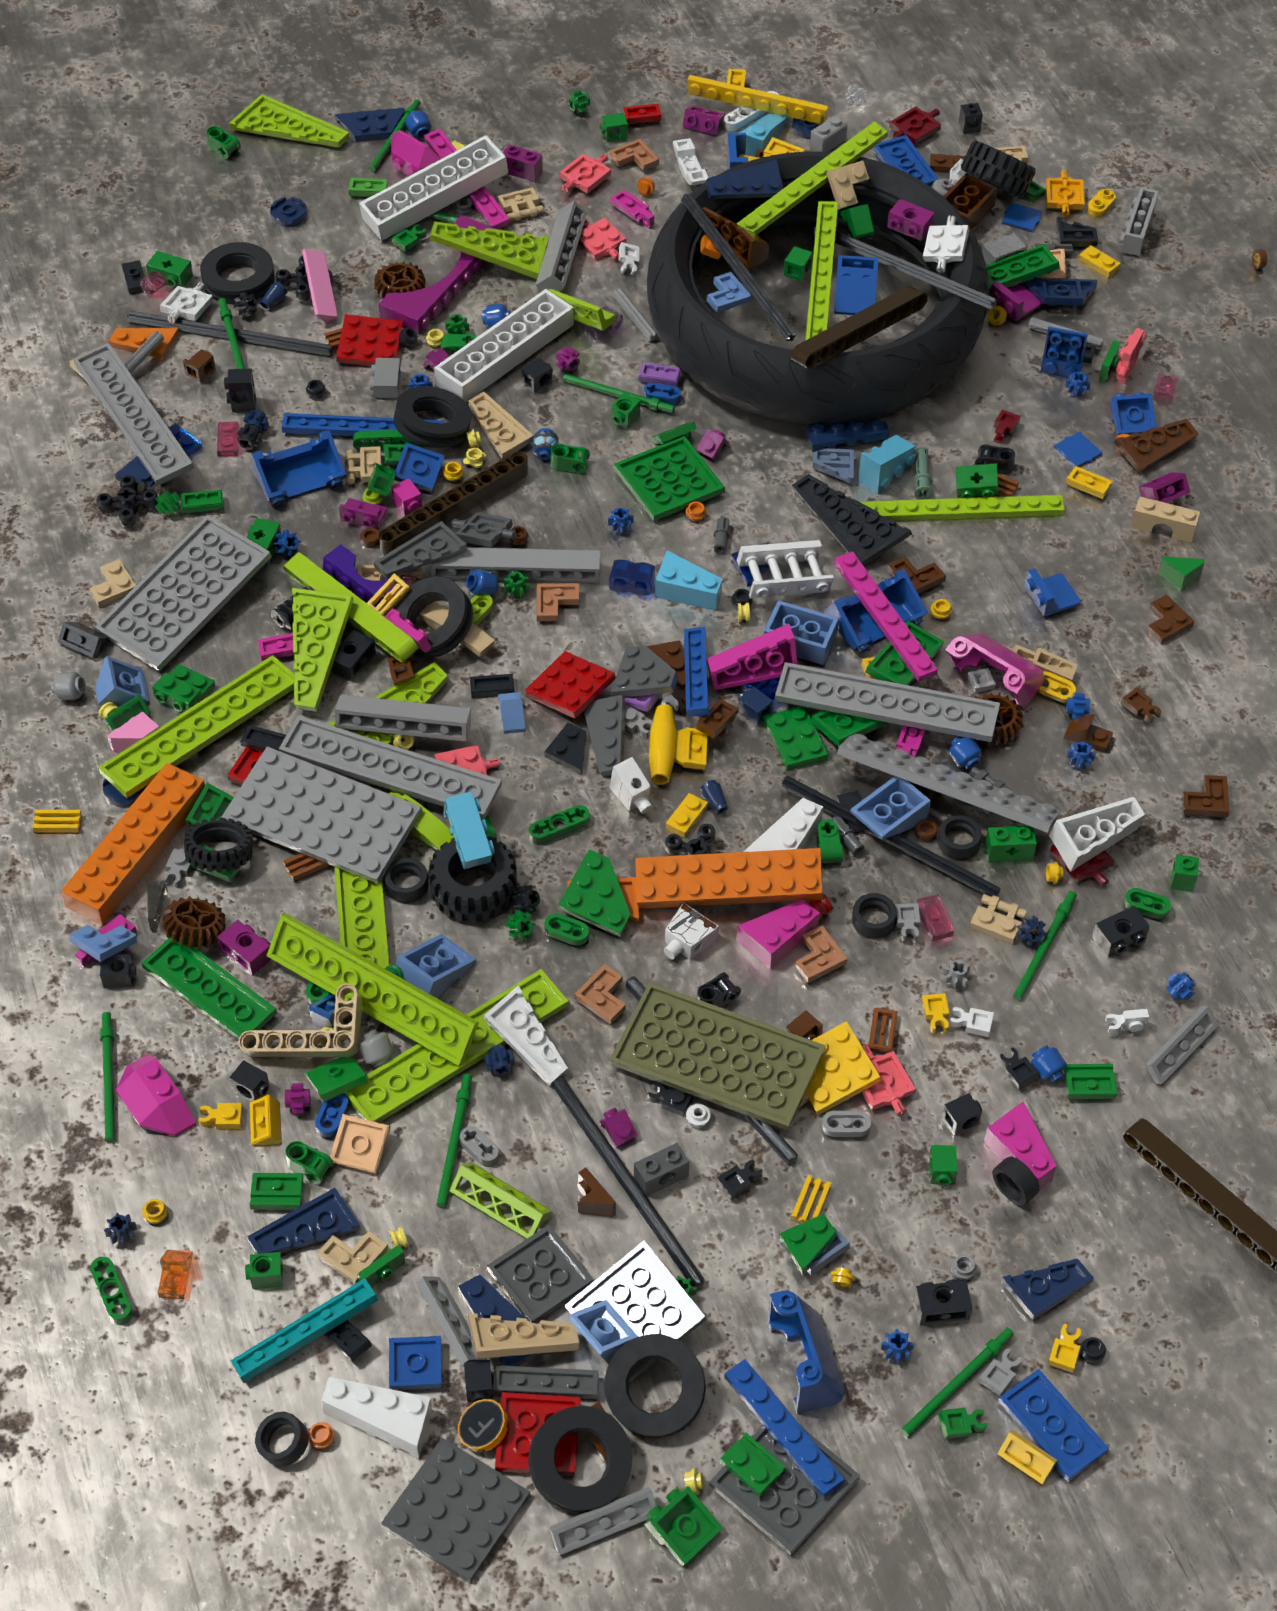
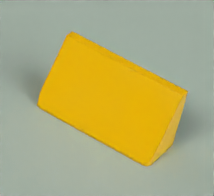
M268 1094L250 1102L251 1145L262 1146L281 1143L279 1100Z

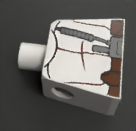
M683 903L665 930V942L668 944L664 948L665 955L670 959H674L681 953L688 959H692L718 939L719 926Z

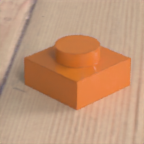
M704 235L701 239L700 253L718 260L721 256L720 252L708 236Z

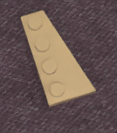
M485 392L468 400L471 411L501 459L532 442L533 434Z
M468 1313V1323L476 1359L579 1350V1339L573 1323L541 1320L538 1324L531 1323L524 1318L508 1321L501 1320V1316L491 1315L490 1319L478 1318V1314Z

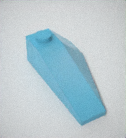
M769 112L739 132L746 133V153L755 156L757 149L765 150L772 137H778L791 117Z

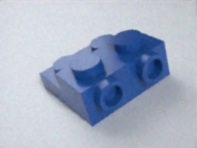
M1143 392L1127 396L1125 394H1117L1111 398L1109 407L1111 420L1114 421L1116 437L1120 434L1131 435L1137 432H1146L1151 428L1157 429L1152 394H1145Z

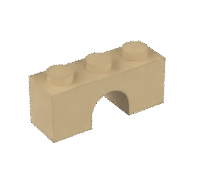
M1139 496L1131 528L1151 533L1154 525L1166 524L1173 531L1172 538L1192 543L1200 511Z

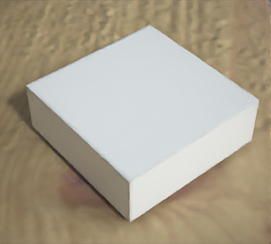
M989 668L968 672L967 677L975 693L995 689L996 683Z

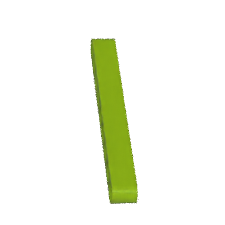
M300 552L283 565L287 574L303 587H307L312 591L352 596L354 602L347 621L363 634L374 639L376 644L401 663H404L419 648L410 636Z

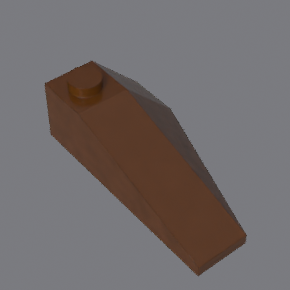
M706 207L702 208L748 270L767 261L769 246L757 234Z

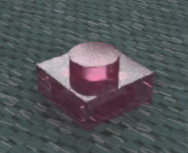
M1158 374L1154 393L1173 397L1178 378Z

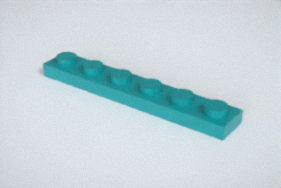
M364 1278L230 1361L242 1382L245 1383L378 1301V1297Z

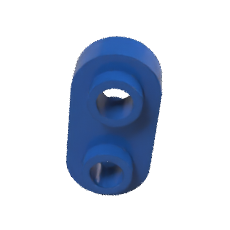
M345 1093L326 1102L323 1101L315 1119L316 1131L319 1135L332 1137L337 1134L342 1115H346L349 1108L348 1097ZM340 1105L339 1108H334L333 1106ZM326 1125L332 1126L330 1128H324Z

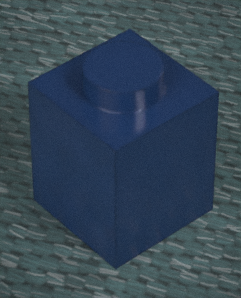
M753 686L750 690L740 695L738 699V713L758 726L764 721V716L772 714L773 700Z

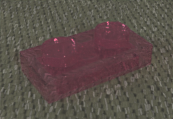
M218 422V457L238 456V422Z
M938 894L916 900L920 916L931 941L954 935V929Z

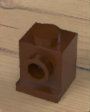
M202 349L189 360H183L185 375L199 383L216 370L214 356Z
M807 1010L786 1026L787 1032L809 1040L822 1035L823 1024Z

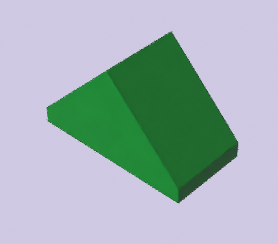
M868 204L841 211V216L855 239L874 235Z
M1162 556L1159 574L1182 590L1201 576L1205 559Z

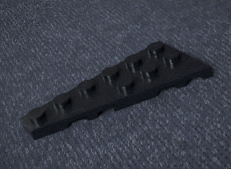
M810 474L792 484L796 494L847 553L853 551L863 566L912 535L910 529L903 528L897 525L896 521L886 519L879 515V512L863 503L846 497L841 491L833 490L828 487V484Z

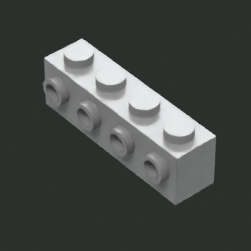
M1140 187L1138 196L1133 199L1128 219L1125 222L1124 232L1121 234L1119 242L1123 244L1121 252L1140 256L1156 208L1159 191Z

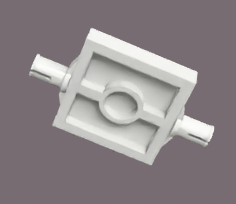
M951 215L948 216L947 225L929 226L923 253L924 262L934 261L938 263L936 270L939 273L941 271L942 273L945 272L946 263L963 261L969 235L968 225H955L956 217H951Z
M198 283L193 289L177 286L160 305V312L170 315L167 318L170 323H174L179 317L189 321H196L213 302V295L202 292L205 289L203 283Z

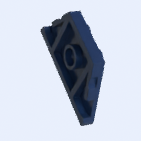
M405 108L335 114L336 122L341 123L343 129L348 131L355 141L388 139L399 124L401 117L404 116Z
M1034 278L1033 280L1023 282V286L1043 304L1050 306L1083 305L1097 288V280Z

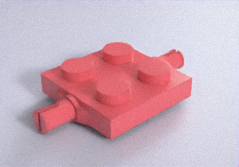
M584 154L579 156L559 172V178L567 182L562 185L563 191L568 192L573 187L587 194L611 176V169L603 165V163L608 161V156L602 154L598 159L590 158Z
M606 217L594 224H590L585 218L584 229H582L578 243L594 260L611 255L615 261H618L619 253L617 249L622 242L626 243V238Z
M1136 328L1134 334L1129 335L1126 342L1127 347H1123L1120 352L1119 358L1122 361L1119 362L1116 370L1118 382L1125 384L1138 360L1140 349L1147 338L1146 333L1142 329Z
M478 745L435 754V759L484 775H487V769L500 767L498 758L485 761L480 754Z
M869 1045L862 1046L882 1080L861 1092L869 1107L873 1111L886 1105H892L897 1116L905 1114L907 1110L904 1108L901 1100L915 1094L916 1088L896 1054L892 1051L884 1055L874 1056Z

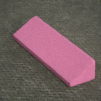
M304 249L302 253L315 315L327 323L337 318L338 315L325 253Z

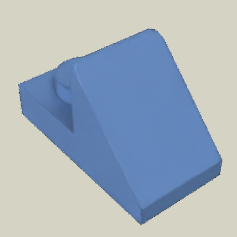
M520 692L498 694L504 734L525 731L523 702Z

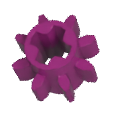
M569 346L562 348L556 355V359L559 361L556 365L566 372L573 371L579 366L580 360L577 357L580 353Z
M292 1083L291 1090H285V1107L291 1108L292 1114L304 1113L305 1107H311L310 1089H304L303 1083Z

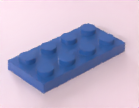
M906 135L880 142L873 147V151L882 163L905 171L930 187L938 180V177Z
M1037 1369L999 1397L998 1402L1034 1444L1058 1460L1054 1467L1067 1482L1108 1453L1109 1447L1040 1369Z

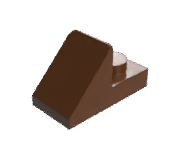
M720 699L709 710V715H704L697 722L696 729L714 739L716 736L724 738L739 708Z
M1095 714L1071 720L1064 734V739L1075 743L1083 741L1092 745V749L1103 753L1106 752L1113 737V732L1093 725Z
M586 1167L579 1171L577 1186L584 1197L577 1201V1212L608 1217L616 1215L615 1200Z

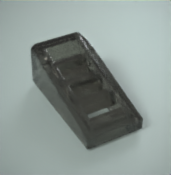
M164 880L147 883L148 923L152 933L157 932L168 896L167 884Z

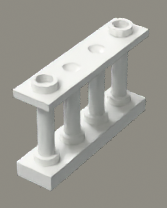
M820 540L741 546L737 557L738 566H749L754 579L749 597L765 598L829 592L834 577L833 575L822 576L817 562L822 548ZM808 561L813 576L802 577L797 562ZM777 563H789L794 578L783 579ZM769 564L774 580L763 581L758 565Z

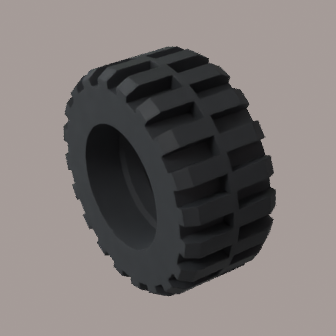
M977 140L971 143L961 164L962 171L1019 198L1025 196L1036 173L1035 168Z
M489 836L487 840L492 841L495 852L492 854L491 862L467 869L463 868L456 849L455 838H452L450 843L446 841L440 846V850L435 851L433 859L429 864V882L432 899L436 902L439 910H444V914L450 918L455 916L458 921L464 922V920H469V923H476V920H482V922L490 920L489 917L491 916L495 918L501 914L502 909L504 911L508 909L511 905L510 902H512V895L516 893L517 867L514 855L511 850L507 849L504 843L500 841L497 843L496 838ZM467 870H482L493 876L488 882L479 886H464L454 881L457 875Z

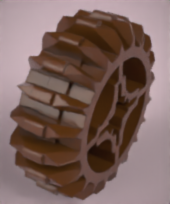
M396 261L395 264L389 263L388 266H382V269L377 270L374 278V289L381 300L388 293H405L426 288V280L422 270L418 268V265L413 266L411 262L405 264L404 261L402 263Z
M990 692L988 696L982 693L980 697H974L1000 703L991 743L997 746L1001 742L1005 745L1007 741H1013L1015 736L1018 737L1023 727V712H1021L1020 705H1016L1015 700H1009L1008 695L1002 697L1000 692L997 695H993Z
M188 896L187 899L180 897L178 901L173 900L171 905H167L162 918L163 931L166 932V937L172 938V943L179 942L180 947L186 945L189 946V949L197 947L200 950L201 946L209 948L210 944L216 945L218 941L217 936L225 931L226 919L225 914L222 913V908L216 907V903H209L208 899L201 900L199 897L192 899Z

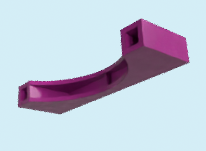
M463 215L453 223L457 224L459 228L468 229L469 226L476 227V230L485 231L486 228L495 229ZM460 251V258L454 269L439 282L412 292L388 293L378 304L380 318L403 321V329L411 328L419 335L439 315L440 311L449 304L455 294L459 293L464 284L469 282L474 273L479 271L486 260Z

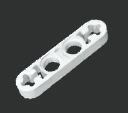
M768 91V93H773V94L779 95V94H778L777 92H775V91ZM741 106L724 116L723 126L728 131H736L768 112Z

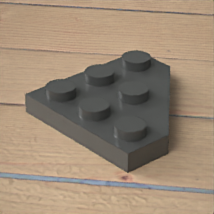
M647 646L627 647L612 686L611 694L613 697L619 695L631 697L673 693L678 675L673 668Z

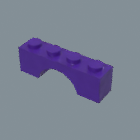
M340 544L324 556L322 570L367 603L388 580L371 581L360 576L355 570L356 555ZM395 584L382 596V598L374 605V607H376L384 599V596L396 586Z

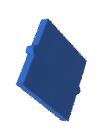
M1012 202L1008 210L1005 211L1001 224L1033 233L1036 225L1040 222L1039 219L1043 211Z
M1080 431L1070 437H1065L1064 440L1054 445V448L1074 467H1081L1086 463H1091L1092 460L1102 455V451Z

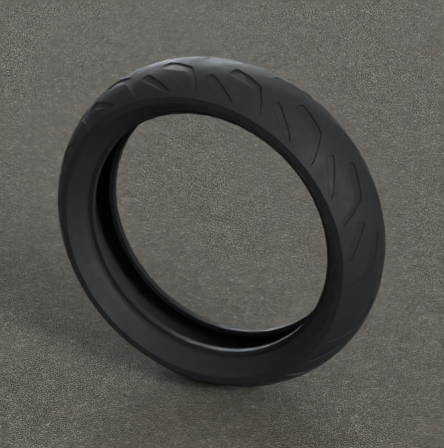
M792 152L771 155L742 163L718 175L777 159L784 189L832 152ZM860 157L853 162L864 161L869 180L853 185L858 203L838 210L837 226L849 228L841 216V211L868 204L874 235L909 251L927 270L989 295L986 263L980 245L970 227L963 261L946 263L944 273L942 271L941 273L937 272V262H924L923 253L927 235L920 241L887 227L889 211L899 199L934 212L933 226L947 225L948 216L950 215L951 217H956L955 225H968L954 206L933 188L896 167L865 157ZM829 181L766 228L791 224H816L818 201L836 202ZM703 183L690 193L701 209L706 207L736 224L772 198L709 199L706 183ZM682 202L671 213L661 228L654 243L648 265L647 298L650 314L661 341L680 368L696 383L721 400L753 414L784 422L812 425L853 423L884 416L914 404L939 388L960 368L973 350L982 331L987 314V308L937 287L940 297L938 304L926 320L913 331L882 346L842 352L812 369H806L791 361V349L768 345L736 332L723 323L702 300L696 288L695 279L700 269L710 258L700 253L701 239L706 234Z

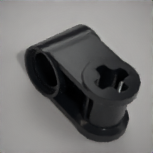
M988 444L979 447V456L975 460V465H983L984 461H986V464L997 463V473L1007 475L1013 472L1015 452L1013 449Z
M723 972L698 988L697 999L721 1008L736 1000L741 994V988L735 986L729 980V975Z

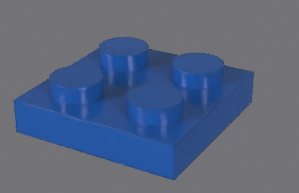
M406 443L395 471L394 480L402 482L410 479L416 488L432 493L444 460V455Z
M441 1336L389 1338V1389L416 1390L442 1388Z

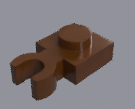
M1138 687L1125 695L1121 700V704L1135 716L1139 714L1144 715V720L1150 724L1153 721L1151 714L1158 718L1161 715V709L1152 705L1153 700Z

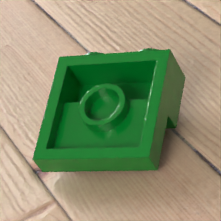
M178 664L170 674L164 673L152 689L154 698L157 701L166 703L179 712H185L204 700L215 687V681Z
M689 1486L681 1490L676 1487L665 1497L668 1502L662 1507L656 1505L646 1514L649 1520L644 1523L661 1545L664 1544L681 1565H685L723 1529Z

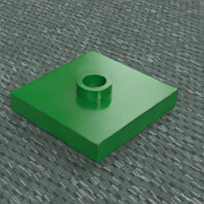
M352 1056L339 1057L305 1073L308 1081L324 1102L368 1082L366 1074Z

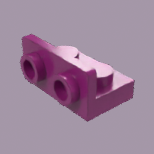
M691 105L685 109L683 127L716 135L719 124L724 121L726 113Z
M348 498L345 505L341 504L339 506L340 521L379 530L388 510L384 506Z

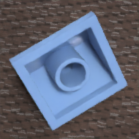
M607 1300L572 1313L568 1317L608 1364L614 1354L625 1343L638 1337Z

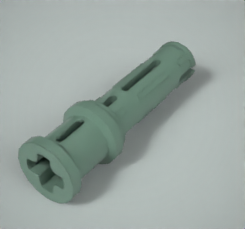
M918 447L915 450L916 476L914 477V484L916 489L914 494L917 499L923 500L929 499L933 495V490L930 487L932 477L929 475L928 449Z

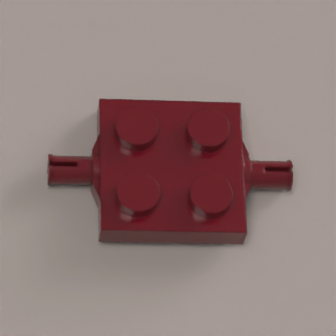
M915 106L890 121L889 127L895 131L891 135V139L906 135L914 145L918 144L941 130V123L934 119L940 115V111L935 108L931 112H925Z
M1054 844L1051 846L1050 852L1077 883L1087 878H1095L1102 887L1109 883V880L1102 872L1112 867L1115 860L1106 850L1070 872Z

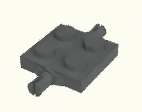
M476 512L467 520L454 518L452 521L453 527L460 528L455 534L468 544L492 548L501 538L515 539L517 535L515 530H510L513 527L512 519Z

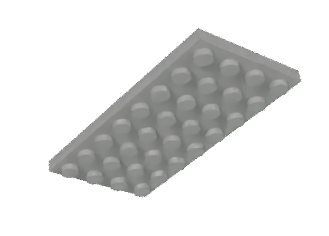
M207 515L95 626V630L144 663L160 671L271 558V553Z
M266 747L221 818H225V821H228L229 818L234 819V823L240 821L242 825L248 826L251 833L379 884L422 813V808L396 796Z

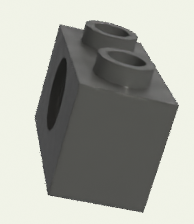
M678 1142L634 1163V1179L646 1196L689 1176V1160Z

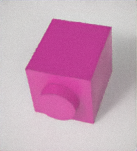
M410 479L391 486L392 501L404 516L422 507L421 493Z

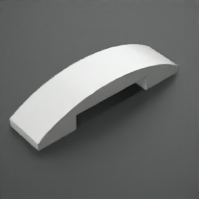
M691 138L673 141L677 162L686 182L689 185L705 183L709 177L705 169L701 168L696 158L695 147Z

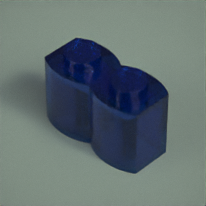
M614 560L609 577V589L617 593L631 592L638 596L650 595L655 579V566L643 562L633 563L628 560Z

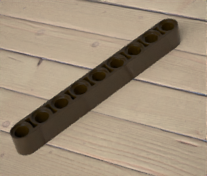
M907 286L796 345L790 355L791 361L806 369H812L923 309L927 303L928 295L912 286Z
M514 452L382 529L378 534L380 552L383 555L390 553L440 521L447 524L454 520V518L456 519L522 480L528 475V456L523 452Z
M1140 1118L1123 1133L1125 1143L1277 1274V1231L1146 1119Z

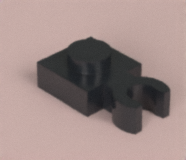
M1012 1047L1010 1049L1011 1058H1006L1003 1054H1000L1001 1063L1006 1067V1074L1018 1089L1040 1078L1039 1072L1026 1056L1019 1060L1018 1051Z
M653 1082L652 1089L659 1093L653 1094L648 1092L647 1099L653 1103L662 1102L661 1109L684 1117L693 1095L669 1087L667 1090L661 1083Z
M749 1160L745 1164L744 1169L740 1170L736 1165L718 1176L716 1182L729 1199L733 1200L750 1189V1181L759 1180L762 1177L763 1171L762 1169L757 1172L750 1171V1169L755 1167V1161Z

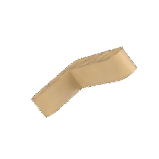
M346 983L339 986L336 992L333 1030H249L242 1033L239 1037V1046L250 1057L354 1056L359 1050L362 995L352 984ZM348 993H354V997L350 1001L344 1000ZM352 1016V1021L344 1025L343 1020L345 1017ZM256 1039V1045L253 1048H248V1043ZM280 1039L278 1047L272 1049V1042ZM323 1039H327L326 1046L318 1048V1043ZM351 1039V1043L347 1048H341L344 1040ZM304 1040L300 1048H294L296 1041Z

